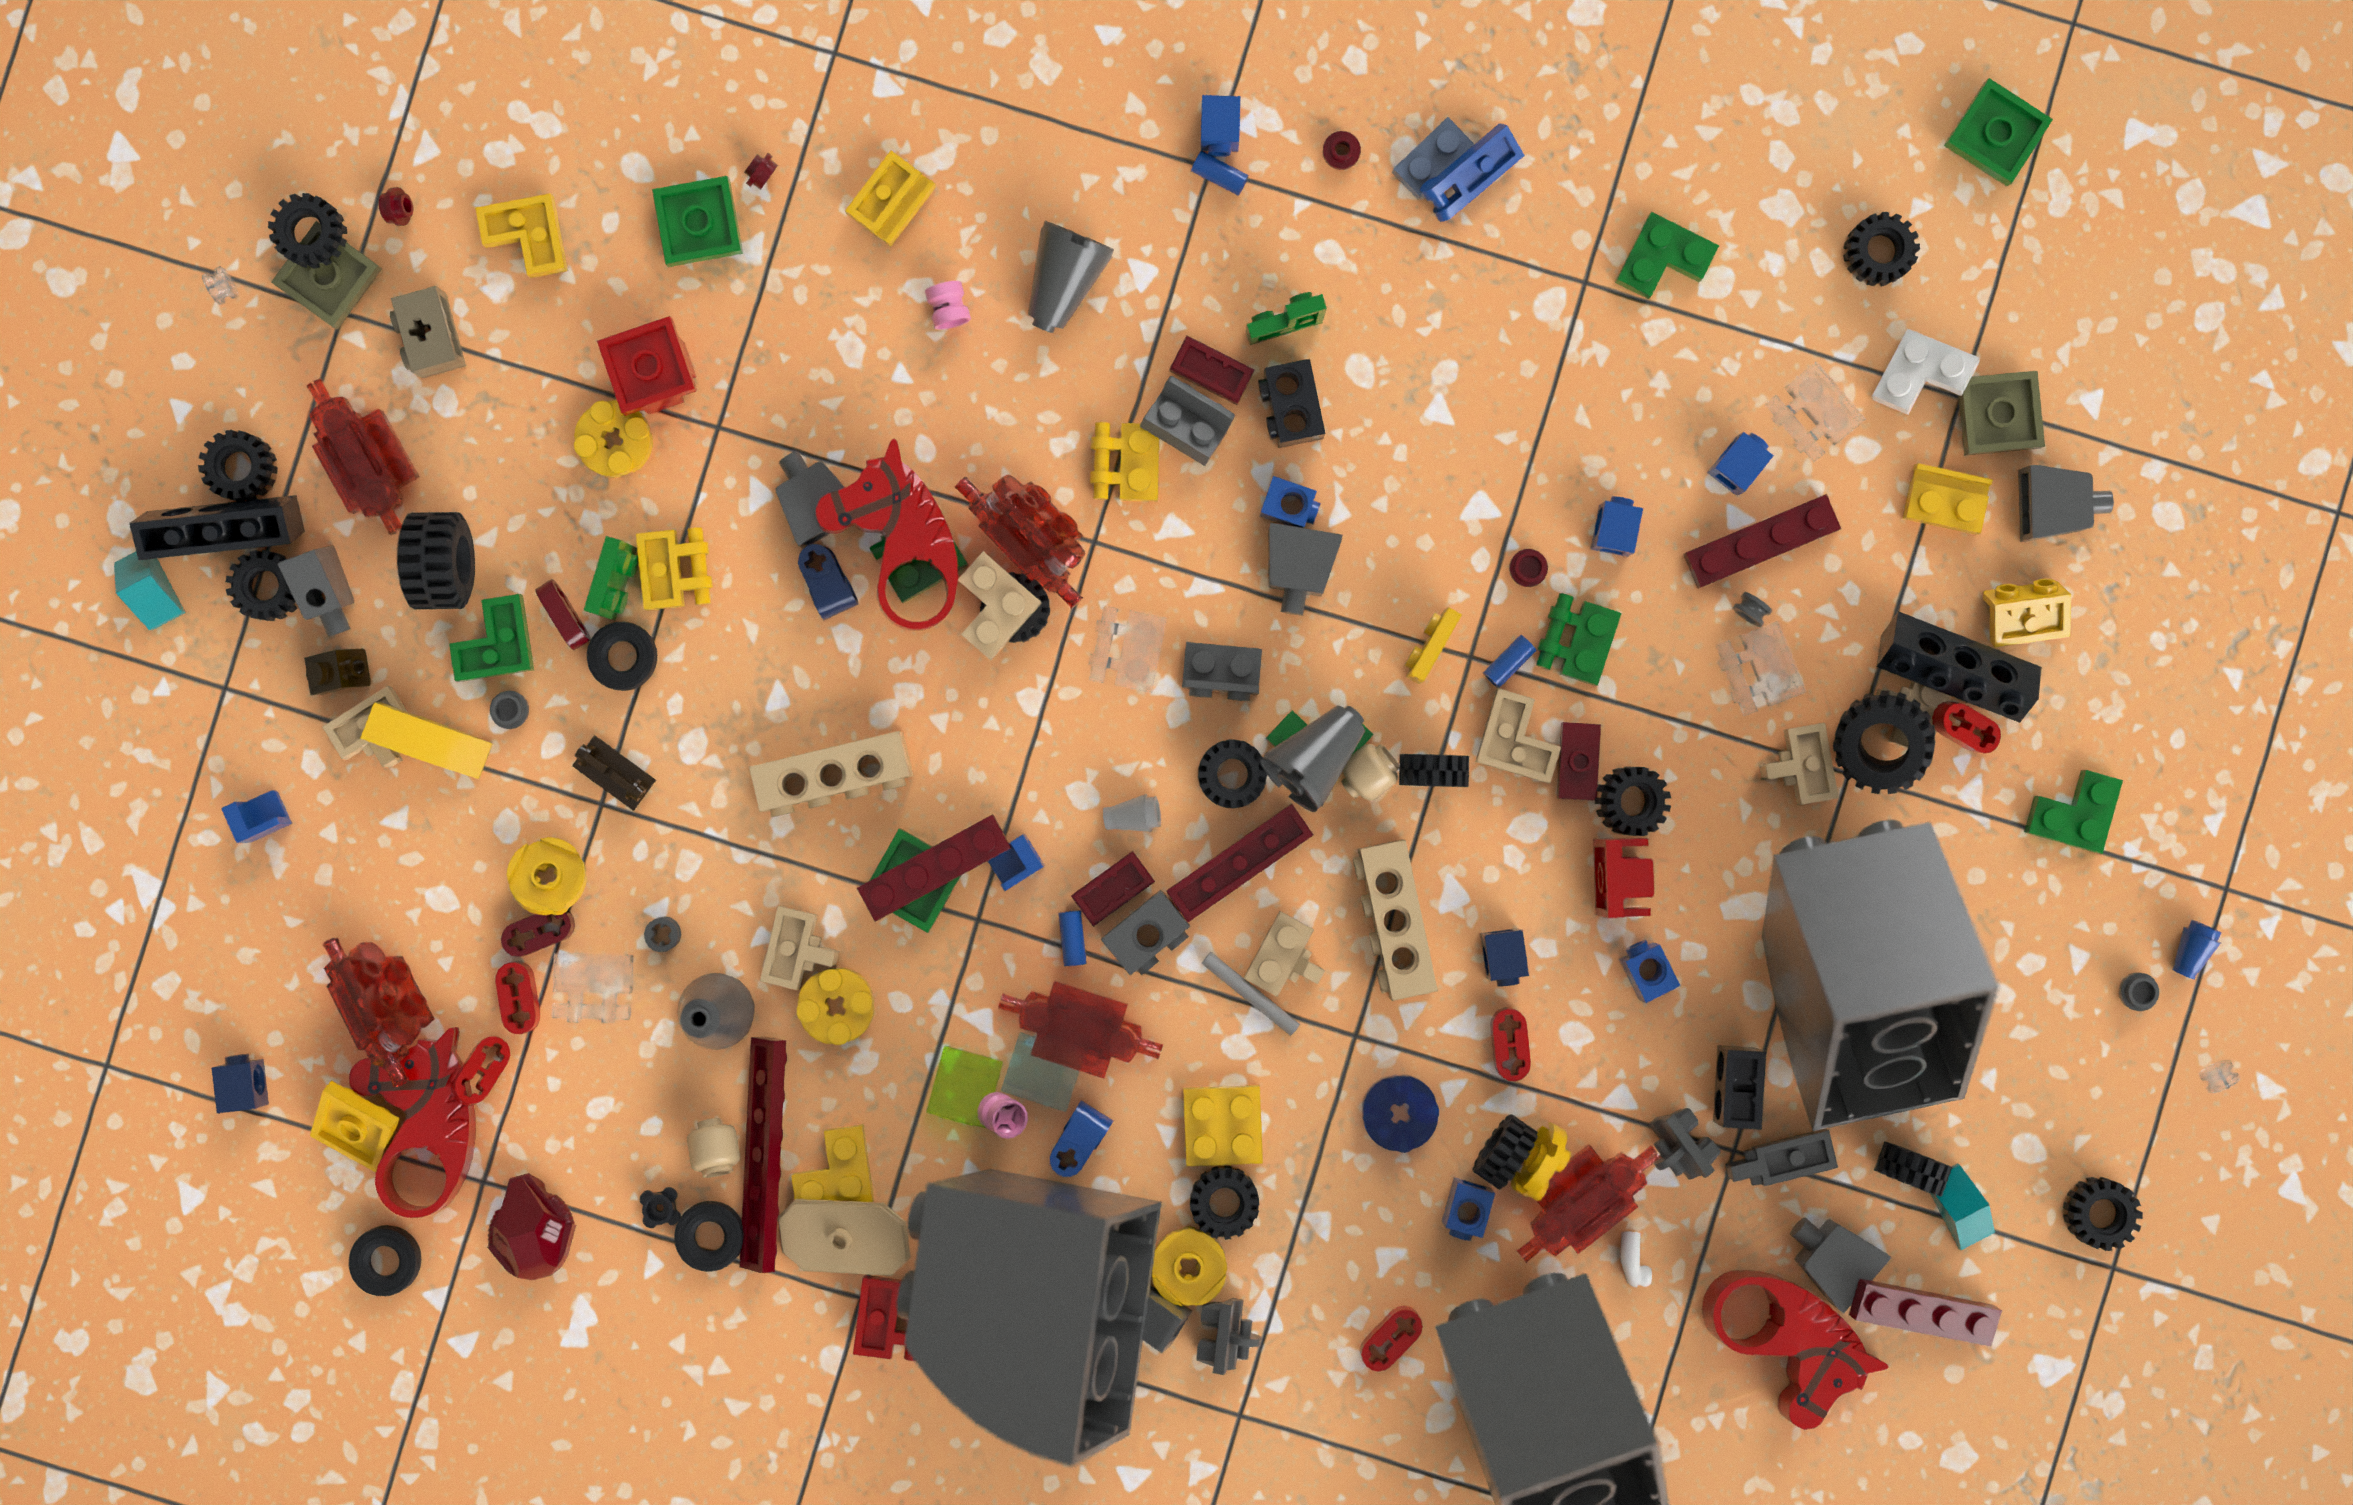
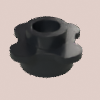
M666 1187L660 1192L646 1190L641 1194L639 1200L643 1205L642 1213L644 1217L642 1221L646 1227L654 1228L664 1223L669 1225L678 1223L681 1213L676 1208L675 1200L678 1197V1193L674 1188ZM658 1204L663 1205V1211L657 1210Z

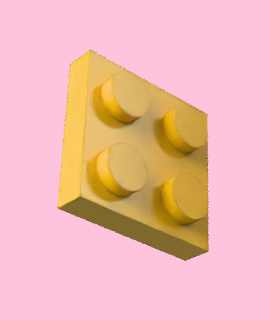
M331 1080L322 1091L310 1137L376 1173L381 1158L393 1140L399 1118L391 1114L386 1108L371 1103L357 1095L352 1089L342 1087Z
M1260 1085L1183 1088L1186 1167L1263 1164Z

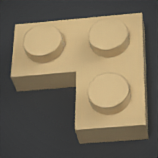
M984 551L958 579L961 584L986 605L961 635L989 660H992L1042 602Z
M1498 688L1495 692L1475 762L1551 784L1561 746L1525 736L1535 699Z

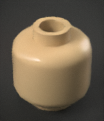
M1372 744L1363 745L1351 755L1343 769L1345 778L1341 781L1342 785L1355 799L1361 796L1368 801L1376 800L1396 784L1399 764L1383 745L1380 744L1377 747Z
M720 1118L706 1119L698 1122V1129L692 1131L687 1136L692 1169L702 1172L704 1178L722 1176L733 1172L732 1166L740 1161L735 1128L731 1125L721 1124Z

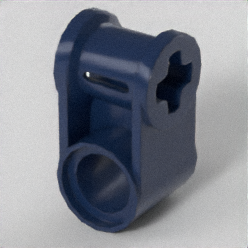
M818 544L808 545L802 549L798 557L799 569L809 587L813 603L823 620L859 605L855 592L832 550ZM814 553L822 557L826 556V561L822 563V571L809 567V564L814 561L812 556Z

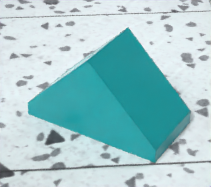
M135 551L114 562L115 592L148 630H154L186 613L157 558L138 560L137 552Z
M1955 1164L1952 1166L1942 1197L1930 1194L1958 1249L1963 1250L1994 1234L1995 1230L1989 1203L1960 1164Z

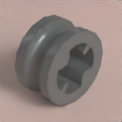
M1743 592L1741 595L1742 602L1740 604L1736 603L1733 606V610L1749 623L1762 627L1764 624L1763 616H1769L1772 613V609L1758 597L1748 592Z
M666 916L658 917L646 926L644 932L646 944L653 951L667 952L675 947L681 938L679 924L673 918ZM657 924H660L661 928H664L666 925L670 927L671 932L668 937L671 942L665 945L664 940L660 943L655 941L654 937L657 935L655 926Z

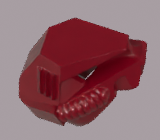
M530 1173L510 1178L501 1209L496 1210L495 1215L492 1216L493 1219L490 1220L487 1248L504 1269L517 1278L537 1280L551 1276L562 1267L568 1257L576 1228L572 1213L562 1198L556 1194L547 1193L544 1182Z

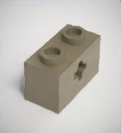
M433 286L391 298L394 310L390 311V319L396 333H401L404 347L400 348V355L407 370H411L412 373L421 378H426L466 366L447 294L444 291ZM427 326L431 331L425 333L424 327ZM425 334L426 340L420 339V336Z

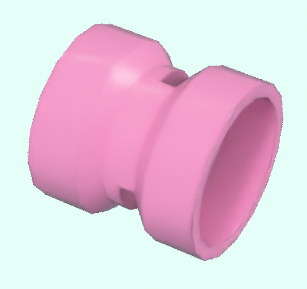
M961 281L944 282L925 290L927 302L933 306L932 321L935 329H949L963 325L971 320L968 307L963 305L962 297L964 290Z
M993 1092L982 1099L978 1107V1118L981 1124L1000 1137L1014 1138L1021 1134L1026 1127L1028 1115L1025 1107L1004 1093Z

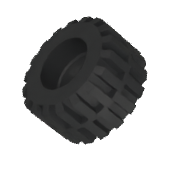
M411 513L403 521L397 544V570L401 590L411 608L415 610L463 609L467 605L474 585L475 552L470 528L461 513Z
M1881 690L1880 695L1875 696L1873 692L1865 694L1862 700L1858 701L1856 699L1850 704L1849 709L1843 713L1838 724L1833 742V751L1837 754L1835 761L1838 767L1842 766L1844 768V777L1847 780L1855 779V786L1863 790L1864 786L1871 787V793L1880 794L1881 789H1887L1888 794L1897 793L1900 787L1907 790L1913 786V782L1916 779L1921 780L1925 775L1927 767H1930L1932 762L1936 732L1934 725L1930 723L1931 716L1927 710L1923 712L1920 709L1921 704L1917 700L1913 699L1910 702L1905 699L1906 694L1898 692L1897 696L1889 695L1890 690ZM1875 724L1893 725L1905 734L1908 740V749L1904 755L1894 760L1876 759L1866 752L1861 743V736L1864 730Z

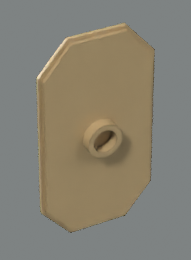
M795 1199L778 1217L782 1253L804 1271L892 1276L911 1258L906 1221L885 1203Z

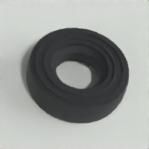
M614 622L599 629L590 640L587 648V663L594 678L605 687L619 691L632 690L643 685L652 676L657 665V648L650 634L640 626L629 622ZM620 641L629 642L635 648L637 654L635 664L626 671L615 670L608 661L610 648Z
M704 1201L690 1207L680 1217L674 1234L675 1247L681 1259L690 1267L706 1272L721 1270L730 1265L740 1254L744 1239L742 1220L738 1213L730 1206L718 1201ZM715 1222L723 1229L724 1242L719 1249L707 1251L697 1244L695 1232L701 1223Z
M378 1226L362 1234L354 1243L349 1255V1271L356 1285L366 1293L375 1296H391L406 1289L416 1279L421 1267V1251L417 1241L406 1230L396 1226ZM387 1246L396 1251L399 1257V1266L395 1273L392 1275H381L373 1269L371 1256L376 1248Z

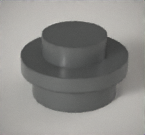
M503 691L493 698L490 704V715L494 723L499 727L515 729L527 720L529 705L525 697L520 693Z
M2132 973L2122 980L2119 987V996L2127 1008L2135 1011H2146L2156 1004L2159 997V987L2151 976L2144 973Z

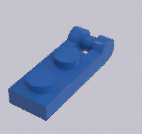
M1499 123L1437 177L1426 181L1421 186L1420 191L1427 201H1431L1435 206L1433 212L1440 222L1447 221L1525 155L1509 127ZM1452 186L1455 193L1450 198H1447L1444 192Z

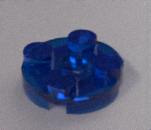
M1396 1074L1380 1078L1370 1086L1363 1098L1362 1119L1365 1129L1375 1143L1387 1150L1406 1153L1418 1148L1430 1139L1437 1127L1439 1107L1435 1096L1424 1082L1414 1076ZM1404 1103L1408 1104L1407 1113L1409 1118L1406 1121L1400 1119L1397 1123L1393 1122L1391 1118L1394 1114L1390 1110L1391 1106L1396 1104L1400 1107Z

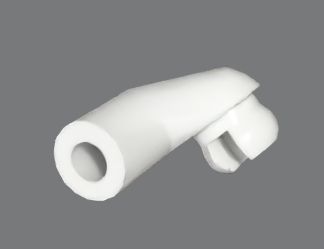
M1621 1232L1620 1261L1626 1281L1636 1288L1638 1285L1647 1287L1652 1281V1270L1649 1266H1640L1641 1233Z

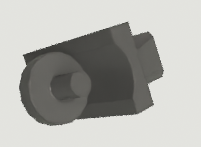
M1679 1109L1670 1115L1656 1117L1649 1123L1660 1139L1654 1143L1655 1148L1660 1153V1156L1654 1161L1657 1170L1661 1171L1670 1167L1675 1176L1684 1173L1689 1180L1701 1175L1703 1178H1706L1715 1171L1711 1164L1721 1151L1709 1137H1703L1696 1143L1688 1133L1698 1125V1119L1691 1109Z
M1232 1298L1225 1302H1209L1202 1307V1325L1216 1327L1218 1331L1216 1340L1207 1338L1200 1340L1196 1360L1213 1366V1373L1225 1375L1226 1370L1236 1369L1237 1358L1248 1360L1249 1347L1261 1346L1262 1337L1251 1333L1252 1320L1242 1319L1244 1302L1242 1299Z

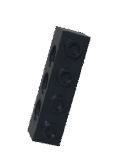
M297 495L146 511L129 523L138 560L291 544L305 532Z
M1899 611L1881 635L1876 666L1880 669L2019 723L2039 699L2041 666Z

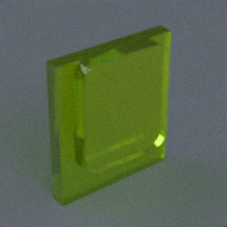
M944 1045L926 1113L970 1126L975 1125L986 1128L978 1118V1107L985 1096L996 1091L1003 1061Z

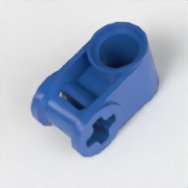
M1081 1100L1051 1152L1050 1165L1053 1171L1063 1177L1076 1175L1083 1168L1093 1150L1097 1149L1112 1125L1113 1120ZM1069 1148L1073 1149L1076 1152L1074 1159L1078 1164L1070 1163L1067 1167H1063L1060 1164L1062 1157L1058 1155V1152L1066 1153Z

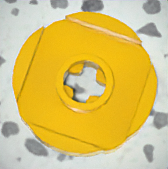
M601 400L595 402L578 420L574 432V450L590 470L605 477L617 478L630 472L634 473L644 466L652 452L653 436L650 432L648 421L640 411L624 416L621 414L617 400ZM614 429H619V437L623 439V443L621 446L614 444L611 449H608L606 447L607 440L604 439L606 433H612Z
M554 837L540 838L538 842H533L530 845L525 844L520 847L510 859L506 873L510 891L518 904L525 910L539 915H562L567 912L569 907L579 900L587 882L586 866L575 847L562 839ZM549 867L554 868L553 874L557 877L555 881L542 885L541 879L537 876L539 871L546 872Z
M830 968L816 973L804 984L799 993L796 1014L803 1028L811 1037L825 1044L842 1045L857 1039L870 1026L875 1014L873 992L869 983L857 972L847 968ZM841 996L845 1000L842 1006L846 1009V1012L843 1015L836 1013L832 1016L828 1012L830 1007L826 1002L828 998L835 1000Z
M1552 1122L1548 1123L1549 1129L1542 1125L1536 1130L1538 1137L1534 1142L1535 1145L1529 1151L1530 1155L1527 1160L1523 1161L1524 1165L1521 1172L1516 1171L1514 1178L1511 1180L1513 1190L1536 1201H1539L1545 1195L1549 1186V1180L1555 1170L1561 1172L1566 1167L1571 1156V1152L1565 1149L1568 1138L1567 1132Z
M1187 1226L1168 1233L1159 1241L1155 1247L1152 1279L1155 1288L1163 1298L1175 1305L1198 1306L1211 1301L1223 1288L1227 1272L1225 1252L1218 1240L1211 1237V1234L1208 1232L1204 1233L1195 1227ZM1195 1258L1198 1261L1196 1269L1199 1272L1195 1276L1191 1273H1187L1185 1276L1180 1274L1179 1271L1182 1269L1180 1261L1182 1259L1191 1260Z

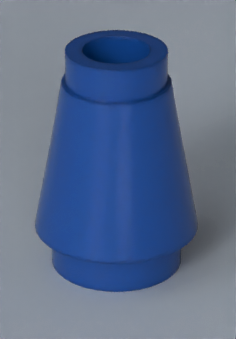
M2191 920L2188 928L2183 927L2172 970L2195 980L2197 973L2201 971L2220 946L2221 942L2218 940L2222 932L2198 921Z

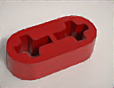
M1946 701L1939 704L1933 712L1932 724L1935 730L1969 751L1983 754L1991 753L2000 743L2001 730L1998 724L1965 704ZM1951 713H1953V718L1961 722L1959 726L1952 725L1953 722L1949 719ZM1974 729L1981 730L1980 733L1984 735L1982 742L1979 736L1972 733Z
M522 961L504 964L498 969L495 979L501 1020L509 1032L524 1034L537 1027L540 1021V1007L535 976L532 968ZM512 968H515L516 974H523L524 981L518 983L519 995L517 996L514 984H507L506 976L512 974ZM517 1000H520L522 1012H529L530 1019L524 1021V1027H521L520 1021H513L512 1014L518 1012Z
M1505 1007L1496 1011L1491 1018L1490 1028L1494 1065L1501 1077L1508 1081L1516 1082L1527 1076L1531 1066L1527 1022L1521 1012ZM1506 1015H1510L1512 1020L1519 1022V1026L1512 1029L1513 1041H1507L1506 1031L1498 1027L1499 1023L1505 1022ZM1508 1047H1513L1515 1057L1522 1060V1065L1517 1066L1516 1073L1511 1074L1507 1067L1502 1066L1503 1061L1509 1060Z
M496 1036L487 1037L481 1040L469 1054L451 1085L452 1096L459 1104L473 1106L488 1096L510 1059V1048L502 1038ZM495 1046L498 1049L496 1055L500 1060L492 1061L484 1069L481 1065L486 1058V1054L482 1049H489ZM477 1073L481 1076L475 1086L480 1091L479 1095L473 1093L467 1097L463 1094L466 1088L461 1083L462 1081H470Z
M1409 1306L1396 1307L1366 1336L1360 1347L1361 1358L1366 1367L1372 1371H1385L1412 1346L1421 1335L1423 1328L1422 1320L1416 1310ZM1401 1316L1406 1320L1411 1316L1413 1318L1411 1321L1413 1330L1410 1333L1402 1330L1394 1338L1392 1335L1399 1327L1396 1322L1397 1318ZM1387 1340L1390 1341L1384 1349L1387 1356L1384 1360L1378 1357L1374 1358L1373 1361L1369 1359L1372 1355L1369 1349L1370 1346L1374 1344L1379 1348Z

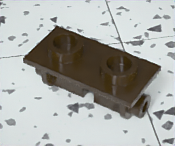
M596 735L593 736L587 746L583 744L575 753L577 759L572 767L633 811H635L656 782L655 778Z

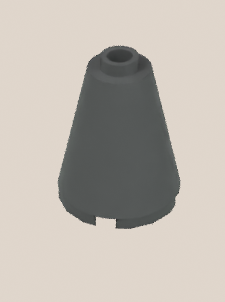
M1045 221L1040 231L1028 315L1034 318L1032 325L1050 333H1054L1056 327L1064 329L1112 259L1111 256L1114 249L1074 233V231Z
M1335 706L1266 752L1260 764L1278 788L1283 784L1292 792L1288 796L1290 799L1304 809L1316 812L1324 805L1365 732L1362 725L1364 719L1351 706H1346L1345 708Z
M710 973L696 978L684 989L678 1003V1020L684 1034L696 1045L711 1050L725 1049L737 1044L748 1034L753 1021L755 1004L750 991L740 980L725 974Z

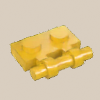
M1095 422V437H1091V450H1094V471L1090 472V484H1093V499L1108 500L1109 485L1120 486V501L1158 502L1159 438L1141 428V423H1122L1121 438H1111L1110 423ZM1110 451L1121 452L1120 472H1109Z
M702 527L688 528L689 543L678 544L677 531L674 529L636 533L644 610L685 607L683 591L691 590L694 591L696 605L711 604L709 589L713 588L712 576L707 574L706 555L709 554L708 542H704ZM688 556L691 559L692 577L682 578L680 557Z

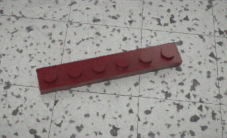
M751 1037L742 1204L744 1239L740 1252L739 1267L763 1274L775 1272V1258L777 1255L776 1238L777 1219L779 1217L778 1198L779 1180L781 1178L780 1158L781 1142L783 1139L782 1118L783 1103L785 1101L784 1078L787 1053L786 1040L769 1037Z

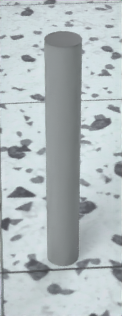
M1212 952L1201 963L1291 1036L1297 1030L1300 1024Z

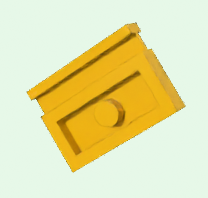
M890 150L846 208L845 212L891 247L934 191L936 184Z
M1920 463L1915 464L1902 519L1974 535L1981 534L1989 499L1988 491L1993 479Z
M1450 607L1445 609L1441 616L1437 613L1433 614L1424 629V633L1429 635L1422 649L1417 646L1414 647L1404 665L1410 668L1406 675L1408 679L1417 684L1425 681L1463 614Z

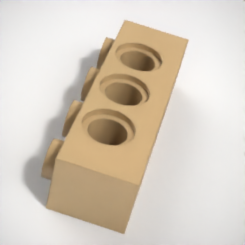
M902 731L749 767L759 812L770 811L772 817L793 813V805L808 802L809 808L831 804L830 796L845 793L846 800L869 794L867 787L882 784L884 791L906 786L905 778L914 776ZM869 755L875 756L880 763L879 772L871 778L866 777L861 771V762ZM835 764L842 771V779L838 785L832 787L825 782L823 775L829 765ZM794 773L800 774L805 781V787L798 795L791 794L786 786L787 779Z
M1401 839L1359 848V857L1353 858L1357 880L1365 881L1367 895H1362L1361 901L1365 918L1372 917L1375 932L1369 933L1373 955L1381 956L1383 970L1377 971L1381 993L1388 992L1389 998L1394 1001L1437 992L1436 979L1406 840ZM1382 872H1390L1396 879L1395 888L1386 894L1380 893L1375 884L1376 878ZM1397 909L1403 914V925L1396 931H1389L1384 926V916L1388 911ZM1400 947L1408 948L1412 954L1411 962L1405 968H1396L1392 963V954Z

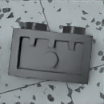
M1170 376L1161 394L1144 416L1140 427L1206 466L1224 439L1235 418V414L1221 404L1196 391L1190 385Z
M1186 642L1182 688L1190 689L1189 696L1212 698V691L1228 692V700L1250 701V695L1259 694L1262 649Z

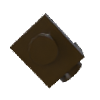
M365 649L332 650L304 658L310 695H323L348 688H361L371 685Z

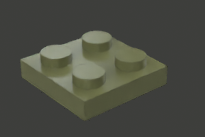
M318 221L313 224L299 244L310 245L318 240L321 235V224ZM347 242L345 247L339 245L337 250L341 252V255L338 258L333 255L330 257L331 264L326 266L323 263H319L320 268L313 269L308 265L305 268L287 260L271 281L275 286L337 330L382 270L380 266Z
M2038 371L1971 377L1962 396L1958 395L1964 456L2045 447Z

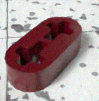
M551 579L535 589L546 612L564 641L572 650H576L591 640L587 629L555 580Z
M568 910L562 915H554L556 919L563 918L565 925L560 927V935H558L556 930L543 933L541 927L552 922L551 915L553 914H534L514 922L502 932V947L509 955L520 957L564 941L574 932L575 920L573 915ZM516 929L520 933L533 931L535 934L534 938L524 942V950L521 945L514 946L512 943V939L517 936Z

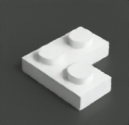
M1907 329L1872 398L1878 403L1908 415L1925 382L1962 396L1979 364V357Z

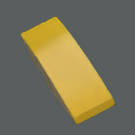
M374 702L360 739L477 779H480L493 745L489 741L381 702Z

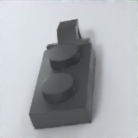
M1821 1129L1753 1146L1752 1149L1743 1151L1745 1159L1725 1164L1728 1179H1732L1733 1182L1750 1178L1751 1185L1761 1184L1763 1186L1838 1168L1828 1129Z

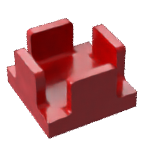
M670 316L597 340L621 414L624 416L641 410L652 414L684 403L683 396L697 391L693 380L696 378V374L686 344L679 337L673 318Z
M1648 838L1593 839L1595 915L1605 918L1651 916V908L1624 907V900L1626 898H1651L1655 895L1654 862L1651 858L1622 857V847L1649 846Z

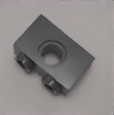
M1159 890L1103 936L1101 940L1129 975H1132L1135 971L1143 975L1159 962L1155 956L1166 946L1172 951L1189 937L1185 930L1190 927V924L1163 891ZM1146 924L1155 926L1160 935L1158 941L1151 946L1141 944L1137 938L1138 929Z

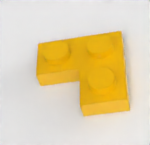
M551 193L475 207L481 242L485 248L521 242L526 274L530 278L568 271L555 200Z
M864 1124L826 1129L824 1137L829 1168L793 1173L791 1178L794 1199L873 1202L874 1194Z

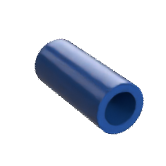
M1200 151L1191 169V172L1237 196L1240 195L1249 177L1246 173L1203 151Z
M1519 635L1483 672V675L1495 687L1500 688L1537 650L1524 636Z
M1081 910L1058 913L1064 966L1087 964Z

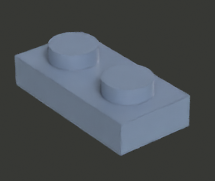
M1447 117L1393 169L1392 173L1419 199L1423 196L1420 191L1421 186L1429 179L1437 177L1470 149L1474 143Z

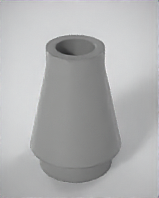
M1147 794L1111 807H1104L1103 820L1106 830L1119 829L1152 832L1153 828L1160 827L1161 812L1157 797H1148Z

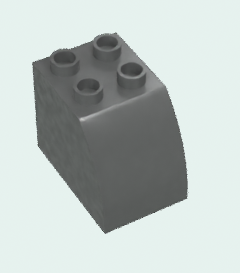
M1883 820L1867 826L1856 838L1826 844L1825 840L1821 837L1809 836L1787 844L1780 854L1773 857L1762 940L1783 1037L1812 1130L1826 1129L1965 1099L2000 986L1931 822L1903 827L1902 823L1897 820Z
M987 1169L927 1183L926 1192L922 1191L914 1198L908 1216L909 1236L912 1239L919 1240L915 1271L911 1270L904 1276L897 1295L898 1315L900 1318L908 1319L905 1346L908 1352L935 1387L968 1418L1002 1441L1034 1456L1073 1467L1130 1435L1143 1342L1142 1336L1147 1313L1162 1202L995 1169Z
M1548 1273L1539 1276L1524 1287L1522 1296L1494 1306L1491 1301L1486 1299L1465 1302L1450 1313L1448 1322L1435 1326L1457 1400L1495 1505H1669L1659 1442L1586 1273L1567 1279L1566 1275L1562 1273Z

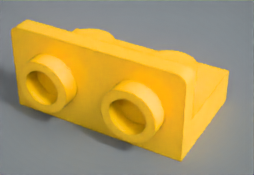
M2038 579L2033 584L2021 586L2002 584L1998 585L1996 589L1983 591V600L1990 606L1989 642L1994 647L2070 637L2072 594L2058 581L2053 579Z

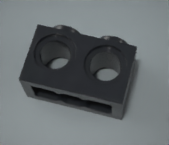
M1310 359L1266 367L1263 374L1264 379L1258 380L1262 402L1269 401L1272 416L1266 417L1270 440L1277 439L1278 447L1283 448L1324 439L1326 433ZM1283 377L1292 378L1297 384V390L1290 395L1282 394L1278 391L1276 382ZM1297 414L1303 418L1305 428L1299 432H1291L1286 429L1284 419L1288 415Z
M1717 1045L1713 1122L1724 1128L1762 1130L1766 1066L1765 1051L1756 1047Z

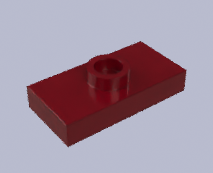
M1186 335L1169 371L1238 405L1255 369Z
M1561 722L1557 799L1595 801L1598 787L1601 724Z
M1131 851L1072 894L1071 897L1094 927L1152 885L1155 880L1134 851Z

